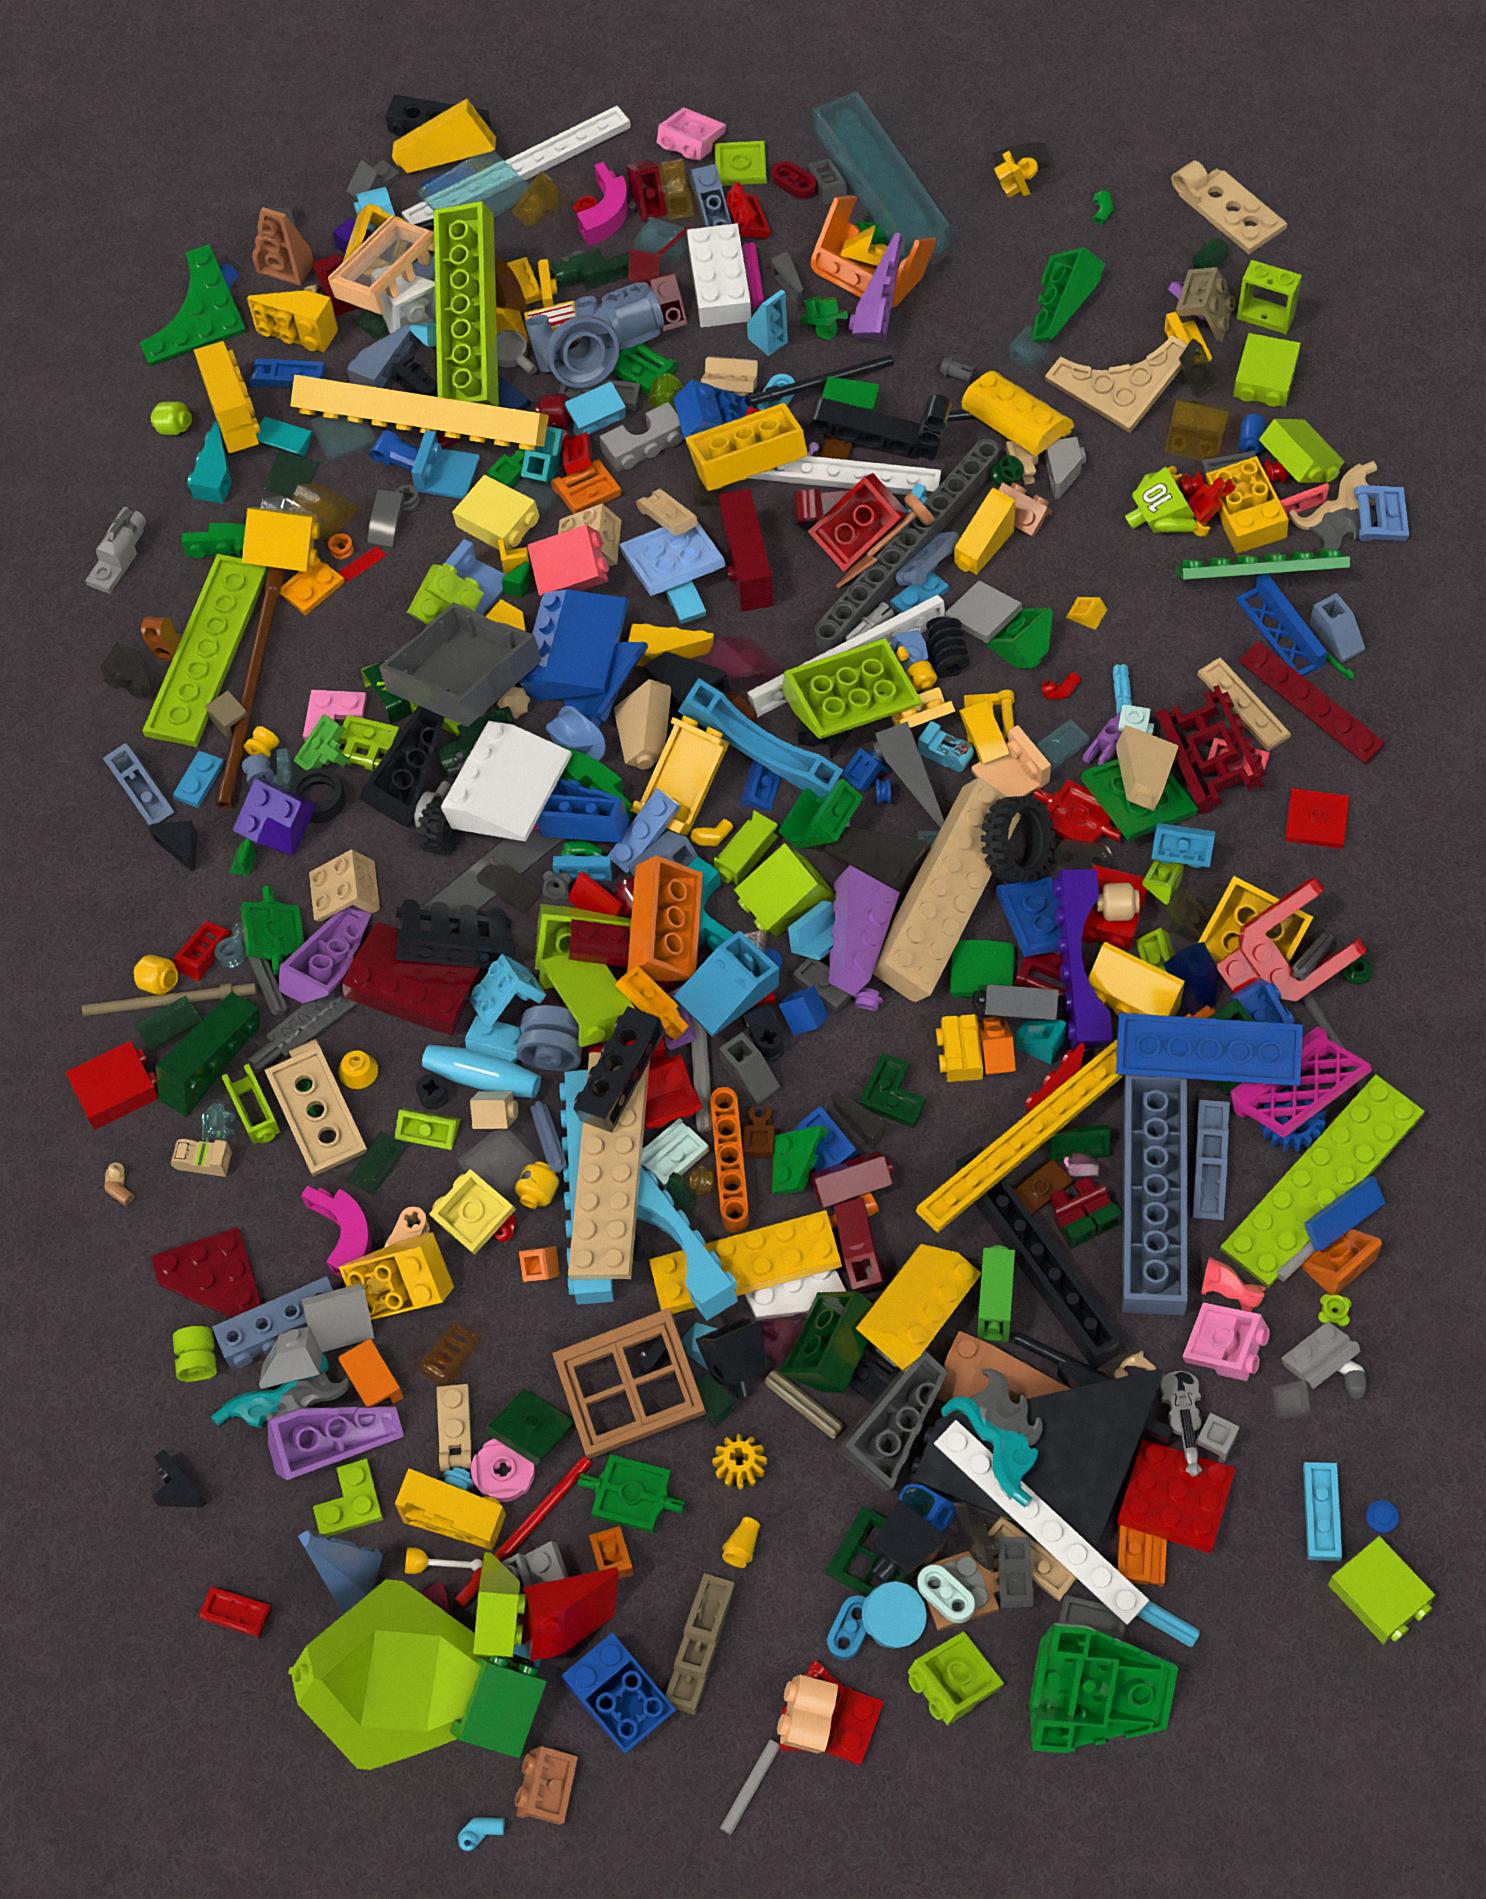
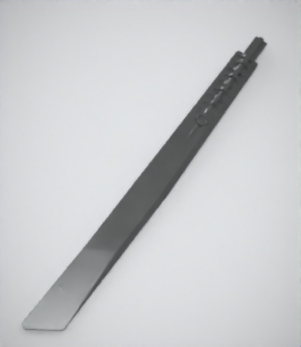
M540 829L532 830L526 842L506 838L420 908V910H431L433 903L442 902L448 906L450 913H459L463 905H471L478 912L565 838L543 837ZM420 920V930L430 931V921ZM449 923V933H453L459 928V924ZM343 981L328 996L306 1002L267 1034L269 1043L248 1059L252 1067L256 1071L261 1072L281 1055L288 1058L290 1056L289 1050L309 1042L357 1006L359 1003L344 998Z

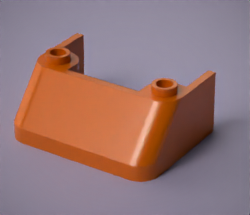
M854 195L834 197L811 257V267L817 275L862 298L878 266L840 256L844 242L861 233L856 225L849 222L858 197ZM934 237L915 239L909 257L902 260L898 268L891 309L895 308L922 279L938 239Z

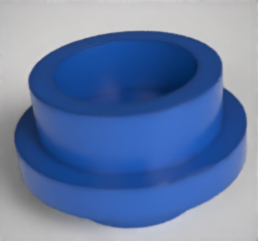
M1380 1500L1373 1502L1368 1507L1366 1521L1372 1530L1378 1533H1388L1396 1528L1399 1521V1513L1393 1504Z

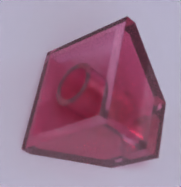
M718 637L703 661L704 664L724 670L728 680L781 675L786 671L750 637Z

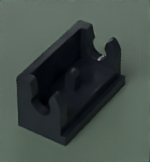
M408 355L391 365L394 381L408 393L438 397L437 382L421 369L417 362L407 367L415 359L412 355Z

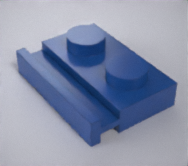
M821 1106L801 1121L798 1127L793 1130L797 1131L820 1125L828 1129L826 1138H820L814 1154L818 1155L814 1165L817 1171L849 1161L859 1153Z

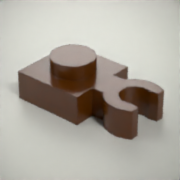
M751 1107L749 1117L752 1125H744V1158L773 1157L776 1130L774 1125H770L773 1120L771 1108L766 1107V1114L763 1117H756L755 1107Z

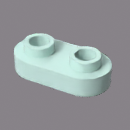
M929 1565L921 1570L918 1576V1589L921 1595L949 1621L963 1623L969 1620L974 1613L975 1607L972 1594L946 1569L939 1565ZM936 1580L940 1583V1586L937 1589H932L928 1586V1583ZM959 1602L963 1604L964 1609L957 1612L953 1610L952 1605Z

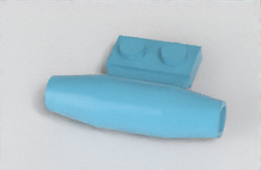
M477 1015L465 1037L466 1048L429 1044L422 1058V1066L453 1082L484 1091H513V1096L535 1098L541 1084L540 1075L515 1064L517 1060H520L517 1057L516 1050L518 1039L522 1034L521 1028L495 1021L489 1028L483 1024Z

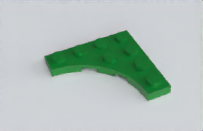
M210 244L185 252L190 268V283L183 306L165 328L155 335L140 341V346L149 367L193 352L195 349L246 333L245 326Z

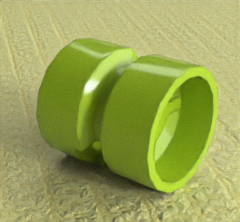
M190 1326L174 1332V1353L179 1356L175 1360L177 1379L193 1382L215 1376L217 1366L216 1356L212 1353L215 1348L212 1329L205 1326Z

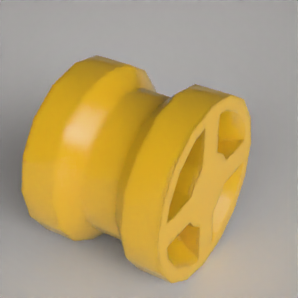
M258 726L253 731V738L246 741L244 748L251 756L264 754L269 758L271 756V749L278 746L279 739L270 730Z

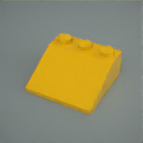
M1234 876L1192 954L1212 965L1216 964L1238 948L1240 927L1280 899ZM1299 909L1265 934L1267 938L1273 941L1288 964L1313 920V916Z

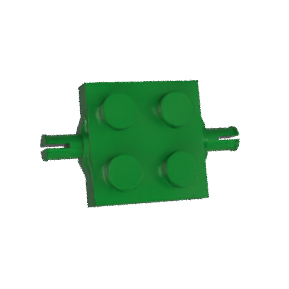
M264 886L261 889L263 901L258 903L243 902L240 907L246 957L270 959L272 961L273 974L277 975L278 973L279 976L280 965L284 963L283 960L288 959L304 944L299 905H287L275 901L274 887Z
M610 1454L606 1469L599 1478L581 1473L578 1480V1487L595 1490L596 1500L591 1512L592 1518L653 1534L658 1517L664 1509L682 1514L685 1507V1500L668 1497L667 1488L672 1475L671 1470Z

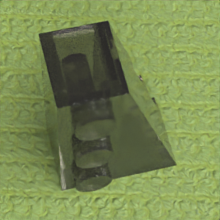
M846 826L838 840L828 843L825 850L830 858L846 867L851 865L900 892L899 897L903 898L914 882L931 846L925 840Z

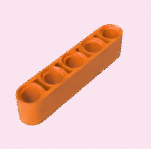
M721 1087L712 1093L710 1099L721 1217L723 1226L727 1231L739 1233L749 1225V1210L738 1100L736 1093L732 1089ZM722 1103L731 1104L730 1107L725 1109L718 1107ZM724 1130L734 1131V1133L728 1136L720 1134ZM727 1157H734L737 1159L733 1163L723 1162V1160ZM736 1184L739 1186V1188L734 1191H729L725 1189L728 1185ZM733 1212H739L742 1214V1216L737 1219H732L728 1217V1215Z

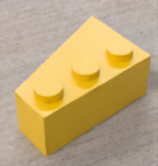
M409 1468L395 1502L403 1523L490 1550L494 1549L506 1516L503 1506L494 1498L487 1496L479 1497L462 1488L454 1487Z

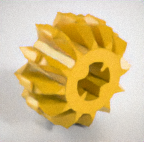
M737 1434L736 1442H732L730 1438L726 1437L724 1439L726 1447L717 1446L715 1451L718 1457L713 1458V1466L718 1468L716 1471L717 1478H725V1485L727 1487H730L734 1480L737 1481V1487L740 1490L743 1489V1481L745 1480L754 1487L756 1484L754 1476L763 1477L764 1470L762 1467L767 1465V1458L762 1455L764 1452L763 1446H754L755 1439L752 1436L745 1442H743L741 1434ZM737 1457H743V1465H736Z

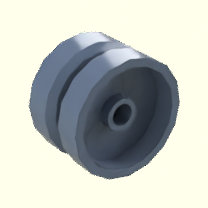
M543 1005L534 1006L523 1013L521 1022L522 1034L518 1039L516 1050L517 1057L523 1063L536 1069L562 1072L576 1069L581 1064L583 1047H580L578 1044L579 1024L569 1009Z

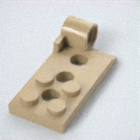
M1192 161L1175 172L1171 177L1172 184L1179 193V196L1247 254L1252 253L1287 229V223L1225 171H1220L1216 168L1207 174L1201 163ZM1219 192L1222 196L1214 198L1209 193ZM1230 206H1235L1239 209V211L1229 212L1226 208ZM1246 221H1253L1257 226H1245L1244 223Z
M316 1039L289 1050L291 1059L265 1070L312 1177L368 1152ZM309 1079L313 1084L310 1090L300 1092L296 1089L298 1081ZM315 1104L324 1107L323 1114L317 1118L308 1115L309 1108ZM326 1130H332L336 1133L335 1140L329 1144L322 1143L319 1139L321 1133Z

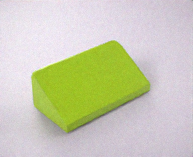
M1155 859L1142 885L1160 901L1169 906L1181 883L1184 864L1177 862L1162 863Z
M1159 928L1135 940L1141 960L1183 980L1169 933Z
M402 1108L399 1109L394 1139L452 1150L461 1119Z

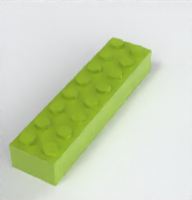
M482 201L434 209L438 397L499 407L494 213Z

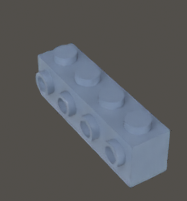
M328 1277L321 1278L212 1326L229 1367L236 1366L237 1368H242L252 1363L253 1358L262 1354L268 1355L281 1333L307 1327L301 1299L333 1291Z

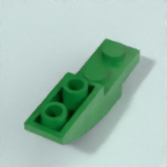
M209 523V532L182 533L181 543L186 557L203 558L206 555L221 554L230 556L231 554H237L238 558H242L246 525Z
M558 745L572 753L560 778L567 781L575 780L580 783V786L592 790V788L621 798L631 821L633 819V812L630 811L632 803L623 796L622 779L608 767L590 756Z

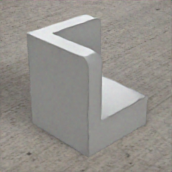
M1210 1413L1196 1444L1218 1454V1463L1224 1464L1236 1441L1240 1427Z

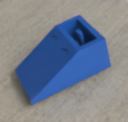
M693 379L673 398L684 440H686L685 437L745 417L748 406H750L747 397Z
M613 1632L561 1675L562 1683L624 1754L676 1711Z

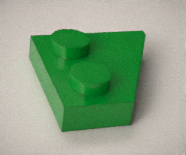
M820 1125L774 1136L773 1194L788 1195L804 1191L809 1179V1172L814 1167L818 1155L814 1154L820 1138H826L828 1134L827 1128Z

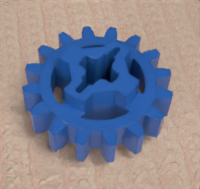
M1312 1099L1297 1100V1106H1307L1312 1103ZM1293 1101L1276 1102V1108L1293 1107ZM1271 1102L1264 1103V1108L1260 1109L1271 1108ZM1320 1110L1286 1137L1280 1136L1260 1122L1259 1129L1263 1130L1264 1139L1272 1138L1273 1147L1280 1143L1283 1144V1151L1285 1152L1289 1146H1294L1295 1151L1299 1152L1300 1145L1304 1144L1309 1149L1312 1140L1316 1141L1320 1137L1321 1132H1324L1325 1111ZM1292 1116L1275 1117V1121L1282 1125L1292 1119Z

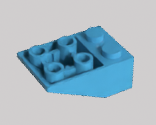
M738 931L715 949L673 996V999L713 1037L779 987L780 968L741 931Z

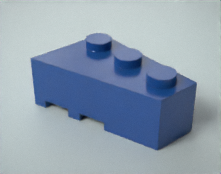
M559 778L537 819V824L543 837L622 843L630 822L621 798L592 788V790L580 786L578 781H567Z

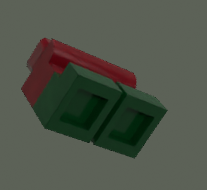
M1089 1176L1075 1183L1074 1188L1079 1196L1072 1200L1064 1189L1050 1195V1203L1054 1211L1053 1220L1070 1250L1093 1239L1095 1234L1099 1236L1121 1225L1122 1211L1107 1196L1104 1185L1097 1186Z

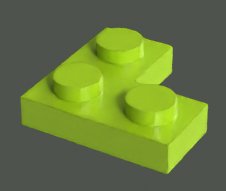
M363 1459L337 1467L343 1497L313 1506L319 1534H324L326 1537L383 1520L368 1460Z

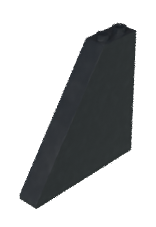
M1160 1369L1026 1399L1028 1404V1424L1030 1426L1035 1425L1036 1418L1040 1417L1043 1426L1040 1439L1029 1447L1030 1449L1036 1448L1038 1450L1037 1459L1034 1466L1022 1477L1021 1481L1096 1551H1098L1162 1383L1164 1371ZM965 1414L938 1419L934 1427L929 1425L923 1439V1443L927 1445L923 1456L917 1455L911 1473L915 1474L913 1479L915 1483L923 1484L934 1491L1020 1525L934 1444L955 1420L993 1454L992 1443L981 1440Z

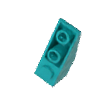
M214 421L211 431L206 433L205 445L202 452H199L197 455L196 466L193 473L191 472L188 476L187 485L194 499L223 504L232 482L223 436L218 422Z

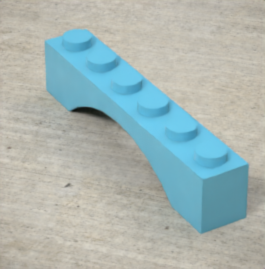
M641 1166L636 1219L659 1227L671 1235L681 1246L687 1258L685 1284L690 1299L707 1321L738 1302L735 1288L738 1287L737 1282L729 1271L726 1273L720 1268L722 1264L713 1250L708 1252L704 1246L706 1244L701 1234L697 1230L691 1231L688 1227L690 1225L689 1220L681 1209L679 1211L674 1209L673 1199L667 1190L661 1191L658 1188L659 1182L651 1170L645 1171Z

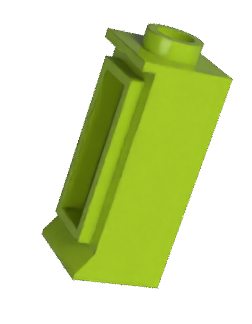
M755 810L753 811L752 820L748 819L718 858H714V867L719 871L721 881L724 883L732 882L738 886L778 838V835L773 833L778 827L777 823Z
M244 1065L248 1077L232 1084L227 1074L222 1075V1079L253 1145L258 1142L267 1143L274 1139L275 1135L280 1133V1130L250 1065ZM251 1089L266 1118V1121L256 1126L252 1125L239 1098L240 1094Z

